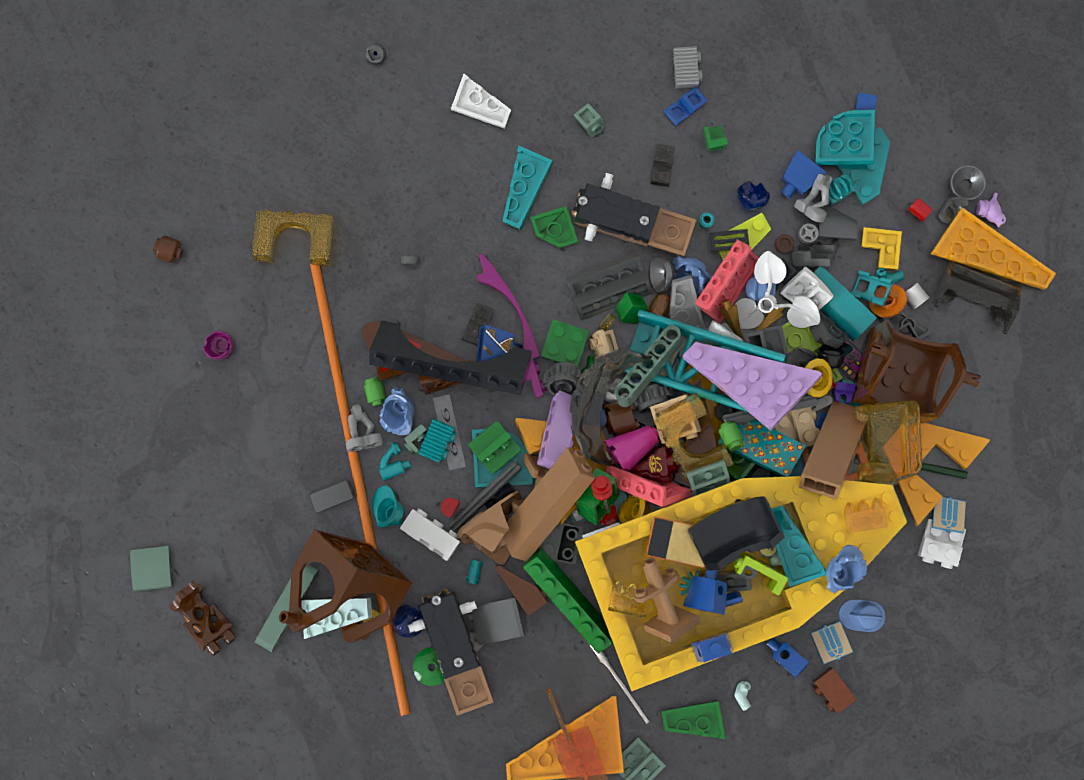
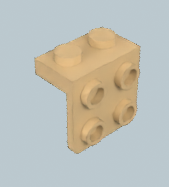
M613 329L608 331L598 330L589 336V346L591 350H594V362L600 373L619 368L623 362Z

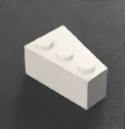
M418 508L417 511L412 509L400 529L427 546L431 551L440 555L444 560L449 561L461 543L458 539V534L452 530L448 533L442 529L444 526L436 519L432 522L426 518L428 514Z

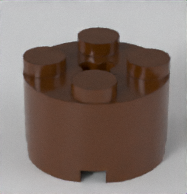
M617 401L602 405V409L605 408L607 422L605 426L608 434H613L616 437L640 428L638 420L634 419L632 413L634 412L633 404L628 407H622Z

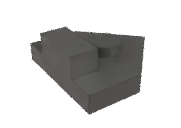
M820 314V323L809 328L815 341L838 349L847 339L848 334L845 331L841 332L838 327L833 325L835 322L830 317Z

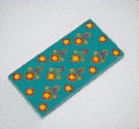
M756 420L737 423L744 439V446L733 452L781 477H790L806 449V445L774 429L771 431ZM721 438L718 445L726 448Z

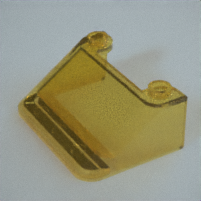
M907 400L864 404L854 407L855 418L861 422L867 421L869 462L861 463L858 467V481L889 485L917 475L922 469L919 404L916 401Z

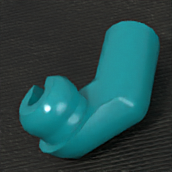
M879 268L876 271V277L892 280L893 283L905 279L901 270L893 274L885 271L884 268Z

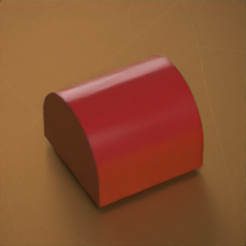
M917 198L908 208L922 222L933 211L920 198Z
M446 498L441 503L442 513L452 518L460 501L454 498Z

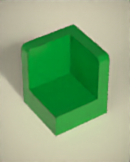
M705 126L703 128L708 152L727 147V138L724 137L722 126L711 128Z
M628 292L616 306L621 322L631 324L639 322L638 312L640 309L648 310L642 295Z

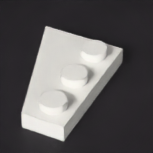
M463 74L451 110L505 129L511 109L486 92L480 85L473 82L467 75Z

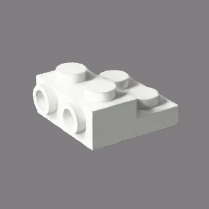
M927 519L918 556L923 557L922 561L927 563L941 562V566L952 569L953 566L958 567L966 529H964L963 534L951 531L947 533L945 530L932 528V519Z

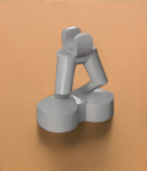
M818 174L809 195L806 198H798L794 207L805 213L810 219L816 222H824L827 212L820 207L829 204V185L832 182V177L830 175ZM821 190L822 201L814 204L812 200Z
M353 405L348 416L349 430L352 438L345 444L347 452L381 446L383 444L381 434H372L375 425L365 412L362 413L360 405ZM360 421L367 427L366 434L362 437L358 435L357 422Z

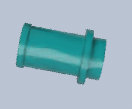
M708 212L701 214L699 218L700 226L704 229L711 227L714 224V216Z
M471 560L468 576L465 577L467 579L466 582L478 585L483 562Z

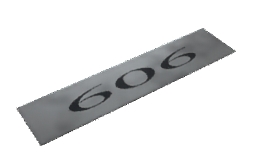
M450 394L435 397L433 401L437 419L455 427L454 432L457 433L454 442H449L446 448L449 450L446 458L449 471L466 467Z

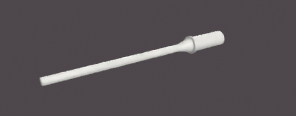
M593 649L600 662L607 666L647 724L649 722L648 718L611 667L608 656L603 651L598 654Z

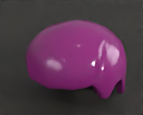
M214 331L205 338L203 351L206 356L214 360H222L231 354L233 340L228 333Z

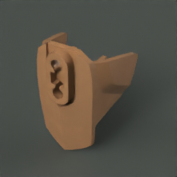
M519 490L511 493L485 512L477 514L461 527L457 533L464 545L472 543L500 566H504L511 556L503 537L509 531L507 521L509 520L508 515L513 511L511 506L512 500H521Z

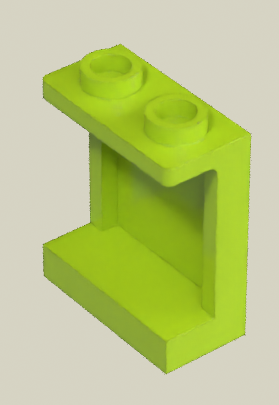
M745 551L740 553V558L731 562L733 564L732 568L739 575H741L745 566H749L770 577L766 586L778 596L789 579L782 571Z

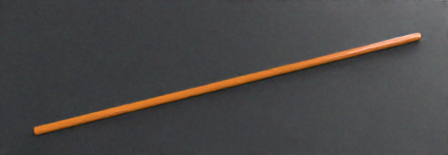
M315 262L311 263L310 267L345 441L347 442L352 438L348 423L350 412L320 263ZM348 452L365 541L377 549L358 452ZM376 593L381 615L385 612L388 605L385 598ZM391 621L383 627L400 715L402 716L410 714Z

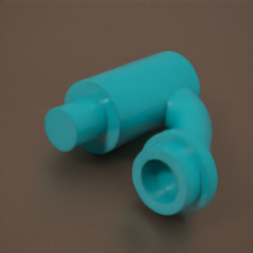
M391 442V447L380 461L379 472L383 481L405 473V469L411 467L409 460L404 462L399 460L388 465L394 453L396 456L398 453H401L397 442Z

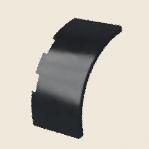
M764 496L746 499L726 506L704 517L688 529V533L707 571L721 570L740 558V553L750 550L752 553L773 548L785 538Z

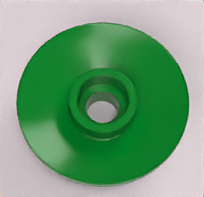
M432 647L420 651L413 662L415 677L427 686H437L445 682ZM431 663L436 667L433 671L428 669V665Z

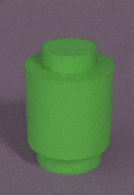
M379 377L365 380L364 389L368 404H372L373 407L383 405V401L386 400L383 382L380 381Z
M728 421L720 426L719 434L725 447L729 448L730 452L744 446V439L736 423Z

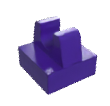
M836 382L833 388L835 402L840 401V396H845L846 404H849L855 392L856 384Z

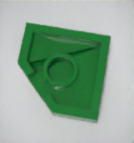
M567 206L530 217L536 237L558 248L578 243Z

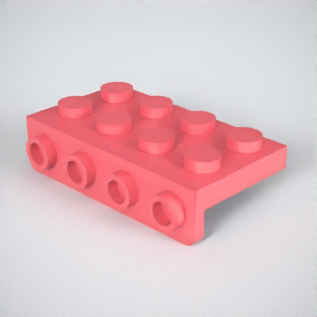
M739 240L735 242L695 302L703 312L719 324L724 319L720 312V309L724 308L722 301L729 299L731 305H733L745 288L748 280L754 274L755 265L759 258L751 251L749 245Z
M611 465L605 469V473L616 479L618 489L659 506L667 507L672 503L691 498L692 490L675 483H661L660 480L652 481L649 477L642 478L630 473V471L627 472Z

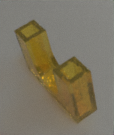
M271 210L256 212L252 247L254 261L273 262L275 242L279 234L289 228H300L311 236L309 256L311 265L330 266L334 233L333 216L326 213L311 215L308 212L293 214L289 211H282L277 213Z
M698 393L655 413L656 420H654L659 431L662 430L665 434L663 440L668 448L672 447L674 451L672 456L677 465L681 464L683 468L681 473L686 482L689 481L686 472L723 459L727 468L734 465L733 459L724 443L700 454L688 452L681 446L679 435L683 427L707 414V410Z

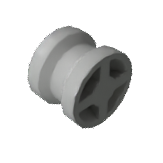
M813 224L803 225L798 232L799 241L803 244L813 243L819 235L817 227Z

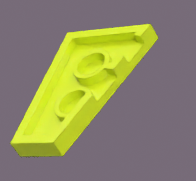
M760 213L729 231L748 229L749 246L752 250L767 235L771 228L763 213ZM744 234L715 237L714 240L744 237ZM735 243L715 244V247L733 246ZM729 251L718 252L722 261Z

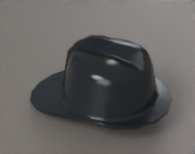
M843 342L838 349L824 344L814 351L817 353V359L827 361L832 370L843 365L846 355L853 350V347Z

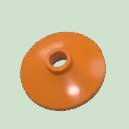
M893 284L885 302V307L870 301L869 307L872 313L878 317H893L899 314L906 306L907 295L903 288ZM881 286L877 288L874 295L884 298L887 287Z

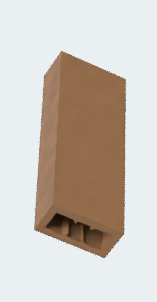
M833 400L802 472L799 488L838 499L867 427L870 411Z
M567 447L507 521L509 531L503 538L512 557L527 562L595 479L584 453L580 450H573Z

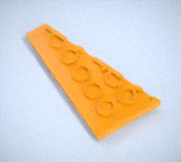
M963 207L958 211L930 253L1041 290H1045L1056 275L1051 269Z

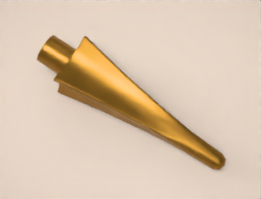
M725 299L722 301L724 308L720 309V312L728 322L733 333L743 340L737 305H731L730 300Z
M786 307L774 308L756 330L767 328L784 316L782 312Z

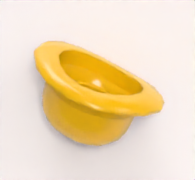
M814 359L805 368L819 371L822 373V377L807 393L813 397L821 398L831 389L833 375L827 361L824 359Z
M631 494L619 508L618 517L620 522L623 524L651 513L650 504L646 500Z

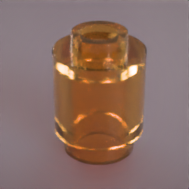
M663 293L660 295L656 294L647 311L666 317L670 310L671 298Z

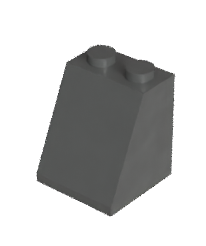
M515 597L477 605V609L468 613L470 623L474 622L475 630L472 631L474 642L478 641L479 645L524 636V629Z

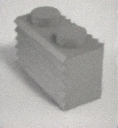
M697 46L674 48L675 88L698 87L699 82H702V70H698V63H701V52L697 51Z

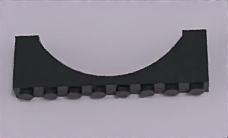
M381 321L369 350V365L521 395L530 368L532 351L513 347L511 351L501 356L484 361H448L431 356L414 346L400 330V324Z

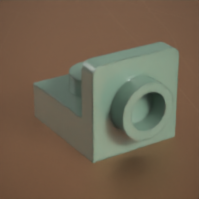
M589 103L574 114L575 119L586 129L591 138L599 134L606 127L602 117Z
M422 424L404 438L406 441L405 447L411 453L415 451L418 454L419 450L413 442L417 441L419 443L426 436L425 432L428 430Z

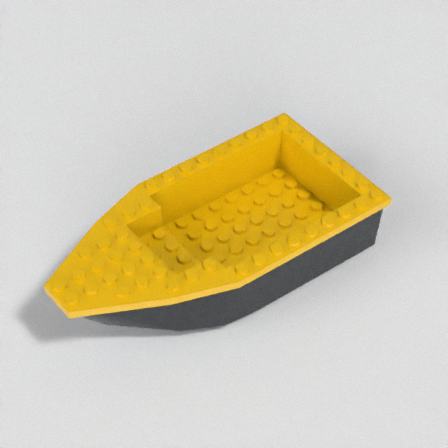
M801 476L742 478L575 541L631 691L707 663L697 662L691 642L728 631L734 650L732 653L799 628L844 591L838 590L835 594L830 592V589H827L828 580L825 575L791 587L787 580L778 596L766 586L770 577L757 571L755 578L751 579V590L739 591L743 602L726 607L725 615L683 606L687 593L684 595L680 594L682 590H686L684 587H679L680 583L686 584L682 577L685 576L689 580L688 572H692L694 577L696 571H700L699 577H701L704 573L706 574V567L701 568L655 558L661 576L667 568H674L679 574V579L667 588L673 605L698 615L700 620L699 624L671 643L644 629L643 624L658 614L654 599L651 598L640 603L636 602L633 597L636 589L649 587L642 565H644L645 559L651 558L646 556L654 516L694 525L715 511L734 504L736 499L743 501L764 496L771 508L780 505L785 507L825 569H827L830 560L836 557L846 545L857 547L862 552L863 559L866 560L868 566L907 523L893 485L845 480L838 499H834L799 488ZM745 551L770 565V557L763 556L759 551L752 553ZM730 563L718 571L734 570L732 568L733 564ZM777 565L775 567L776 569L782 571L785 574L782 565ZM750 569L745 571L747 574L753 573Z

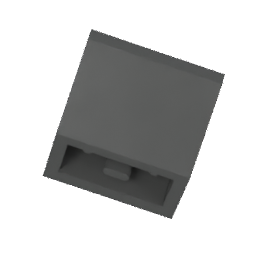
M558 523L542 542L539 549L542 547L553 561L576 565L578 548L575 541L581 539L583 527L566 523L559 525Z

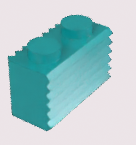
M433 418L418 454L438 463L441 460L445 461L449 450L446 448L449 442H454L457 435L454 432L455 427Z

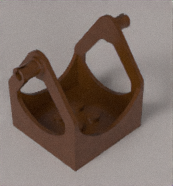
M884 321L869 330L852 402L919 423H926L941 417L962 383L977 387L980 383L977 379L980 380L981 376L967 372V367L958 344L937 343L911 337L896 331L890 326V322ZM951 356L955 367L953 381L939 405L936 406L940 378Z
M314 529L292 569L289 612L282 611L279 615V621L283 624H289L292 631L300 632L336 613L339 607L350 598H355V596L363 593H377L385 598L388 605L383 614L362 624L356 622L342 627V637L346 642L353 643L359 639L366 640L369 634L388 625L392 621L412 582L370 543ZM320 562L332 574L335 594L330 602L306 613L301 607L302 573L308 563Z

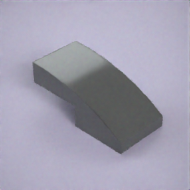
M348 480L310 495L316 513L355 498Z

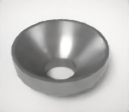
M970 165L958 168L950 180L953 194L964 197L967 200L979 197L986 185L984 174L978 168ZM962 180L970 181L971 188L969 190L961 188L960 183Z
M664 257L654 258L649 267L650 283L656 292L667 291L672 285V280L676 279L675 267Z

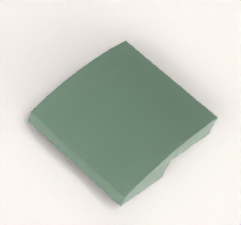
M724 459L686 472L693 496L731 483Z
M169 546L130 550L133 591L172 587Z
M636 736L622 750L624 773L619 774L625 780H653L666 765Z

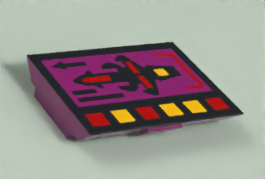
M847 338L844 343L850 344L853 350L846 355L840 369L854 381L859 374L863 353Z

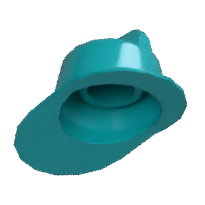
M389 486L378 488L372 500L377 525L381 528L395 525L400 526L404 513L402 504L396 500L392 488Z

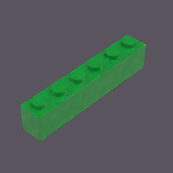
M542 547L533 553L523 566L526 572L598 654L612 645L613 641L605 620Z

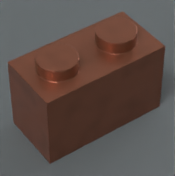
M831 667L812 681L815 684L813 689L819 696L823 695L827 700L825 705L831 712L835 711L839 714L857 700Z

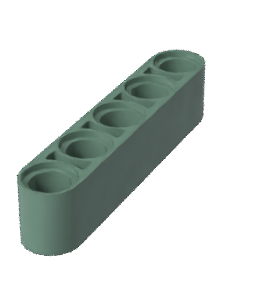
M668 326L618 384L615 389V396L620 406L628 407L632 405L681 346L682 337L678 327ZM672 335L677 336V337H676L675 339H673V340L668 339V338H669L670 336H672ZM665 350L664 353L657 354V351ZM648 364H652V365H653V366H652L651 368H649V369H648V368H644V367H645L646 365H648ZM634 379H641L638 383L632 382ZM623 393L629 394L625 398L620 397Z
M310 564L305 566L302 573L301 600L319 569ZM291 578L255 640L256 644L270 652L274 650L288 624H283L279 621V615L284 610L289 612Z

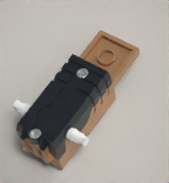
M606 173L605 178H603L601 187L587 183L585 189L579 190L576 206L573 208L571 215L575 217L574 224L587 228L585 240L592 241L596 231L644 247L649 245L676 255L685 256L696 219L611 191L610 188L614 175Z
M448 589L441 590L440 593L433 594L432 596L422 597V603L418 604L422 619L412 622L408 627L410 633L426 628L456 715L458 716L493 703L463 614L477 609L475 602L459 605L455 591L450 592Z

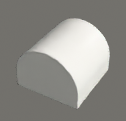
M918 283L905 292L907 302L913 310L930 298Z

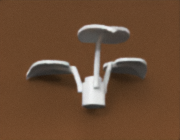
M771 251L763 253L755 265L754 275L758 283H768L767 292L759 301L758 306L750 298H742L735 303L737 305L740 328H755L764 319L762 312L769 313L774 308L785 307L790 308L787 312V318L793 326L806 328L818 325L820 323V313L816 304L810 298L797 296L792 304H777L776 298L770 295L772 283L778 284L785 278L786 266Z

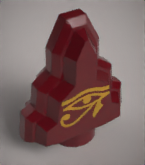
M667 445L658 447L656 452L648 454L646 460L639 461L630 470V473L642 478L649 477L652 481L660 480L661 483H671L672 471L677 470L676 457L669 454Z

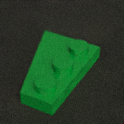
M719 701L661 711L665 731L726 740Z

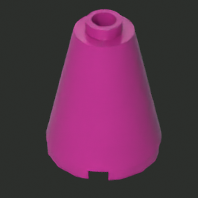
M648 425L604 441V444H606L605 447L614 463L620 464V469L629 472L659 442V434L655 427L651 428Z

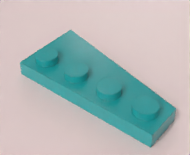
M518 145V154L514 164V173L510 183V192L507 197L503 222L521 230L553 164V160Z
M780 505L771 508L785 536L775 547L785 575L789 578V586L825 576V567L785 507Z

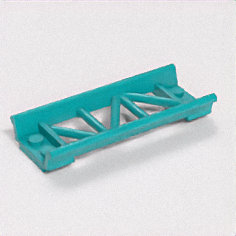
M640 309L638 312L639 325L627 359L624 363L620 364L619 371L628 373L659 337L661 330L668 326H676L680 329L681 336L688 337L676 373H674L670 360H668L664 365L667 376L658 373L652 381L747 412L729 396L718 393L719 388L713 383L710 390L687 383L699 371L692 367L684 374L687 361L683 359V354L697 340L719 348L785 363L786 355ZM659 350V351H658L659 354H662V353L665 352V350Z

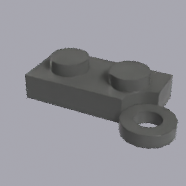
M745 566L741 575L737 574L735 570L718 571L717 580L726 582L727 592L749 591L752 588L751 579L755 578L757 570ZM750 569L753 573L747 574L745 571Z

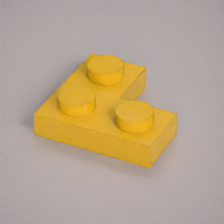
M863 228L861 247L880 249L878 268L898 270L902 231Z

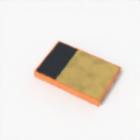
M654 516L646 556L705 568L688 533V529L692 524Z

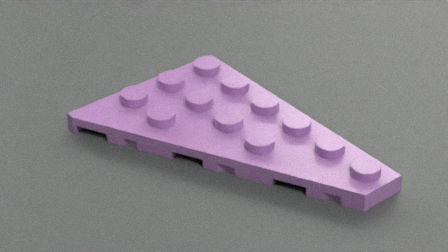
M695 342L683 354L685 361L771 431L822 377V373L819 371Z

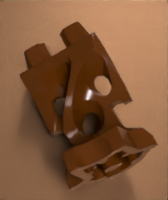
M193 580L188 586L176 593L175 599L169 605V608L174 612L181 613L185 617L187 622L183 623V626L192 636L202 652L206 650L209 654L215 656L221 651L217 641L222 638L226 645L235 641L236 637L232 631L233 624L223 616L215 605L209 607L201 600L202 586L196 584ZM198 609L203 612L201 618L195 616V612ZM216 616L218 621L213 622L210 617Z

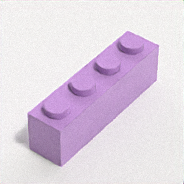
M559 391L552 398L537 465L550 469L567 447L572 448V435L577 428V423H575L576 417H578L581 411L579 406L580 398Z

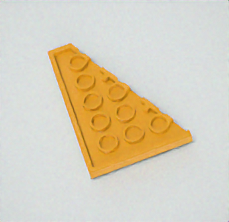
M612 696L563 729L558 730L536 746L506 764L507 780H553L624 773L617 697Z

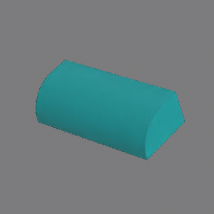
M819 266L814 274L833 294V298L820 311L825 316L830 317L835 322L834 324L841 331H845L854 342L877 317L827 270Z

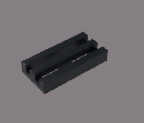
M748 229L709 233L711 253L730 251L733 247H715V244L735 243L739 240L741 242L745 241V244L749 245ZM744 234V237L714 240V237Z

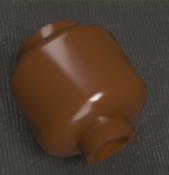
M162 236L156 240L153 252L157 259L174 263L176 259L181 258L183 248H181L179 240L169 236Z

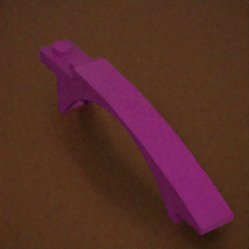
M479 254L484 273L477 275L478 282L502 293L517 310L524 329L523 349L532 351L530 368L525 382L531 380L536 399L543 397V392L546 389L543 380L539 381L537 375L541 373L538 362L534 363L533 361L540 358L530 327L512 292L483 254Z

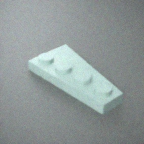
M350 598L339 607L336 613L304 629V639L371 618V598ZM331 599L301 600L302 609L308 613L330 602Z

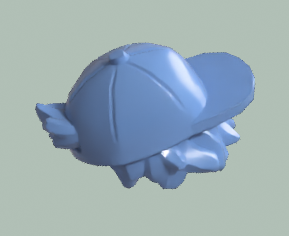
M677 255L672 261L675 265L676 279L691 275L698 297L712 276L707 273L706 265L698 259L683 258Z
M395 387L391 390L392 394L384 401L383 408L380 410L379 416L381 418L379 422L384 430L387 429V432L407 435L413 430L415 409L413 402L405 395L404 390Z
M846 545L836 557L830 560L826 569L827 589H830V592L835 594L838 590L853 588L854 583L862 580L863 576L867 574L866 560L863 559V554L857 547Z

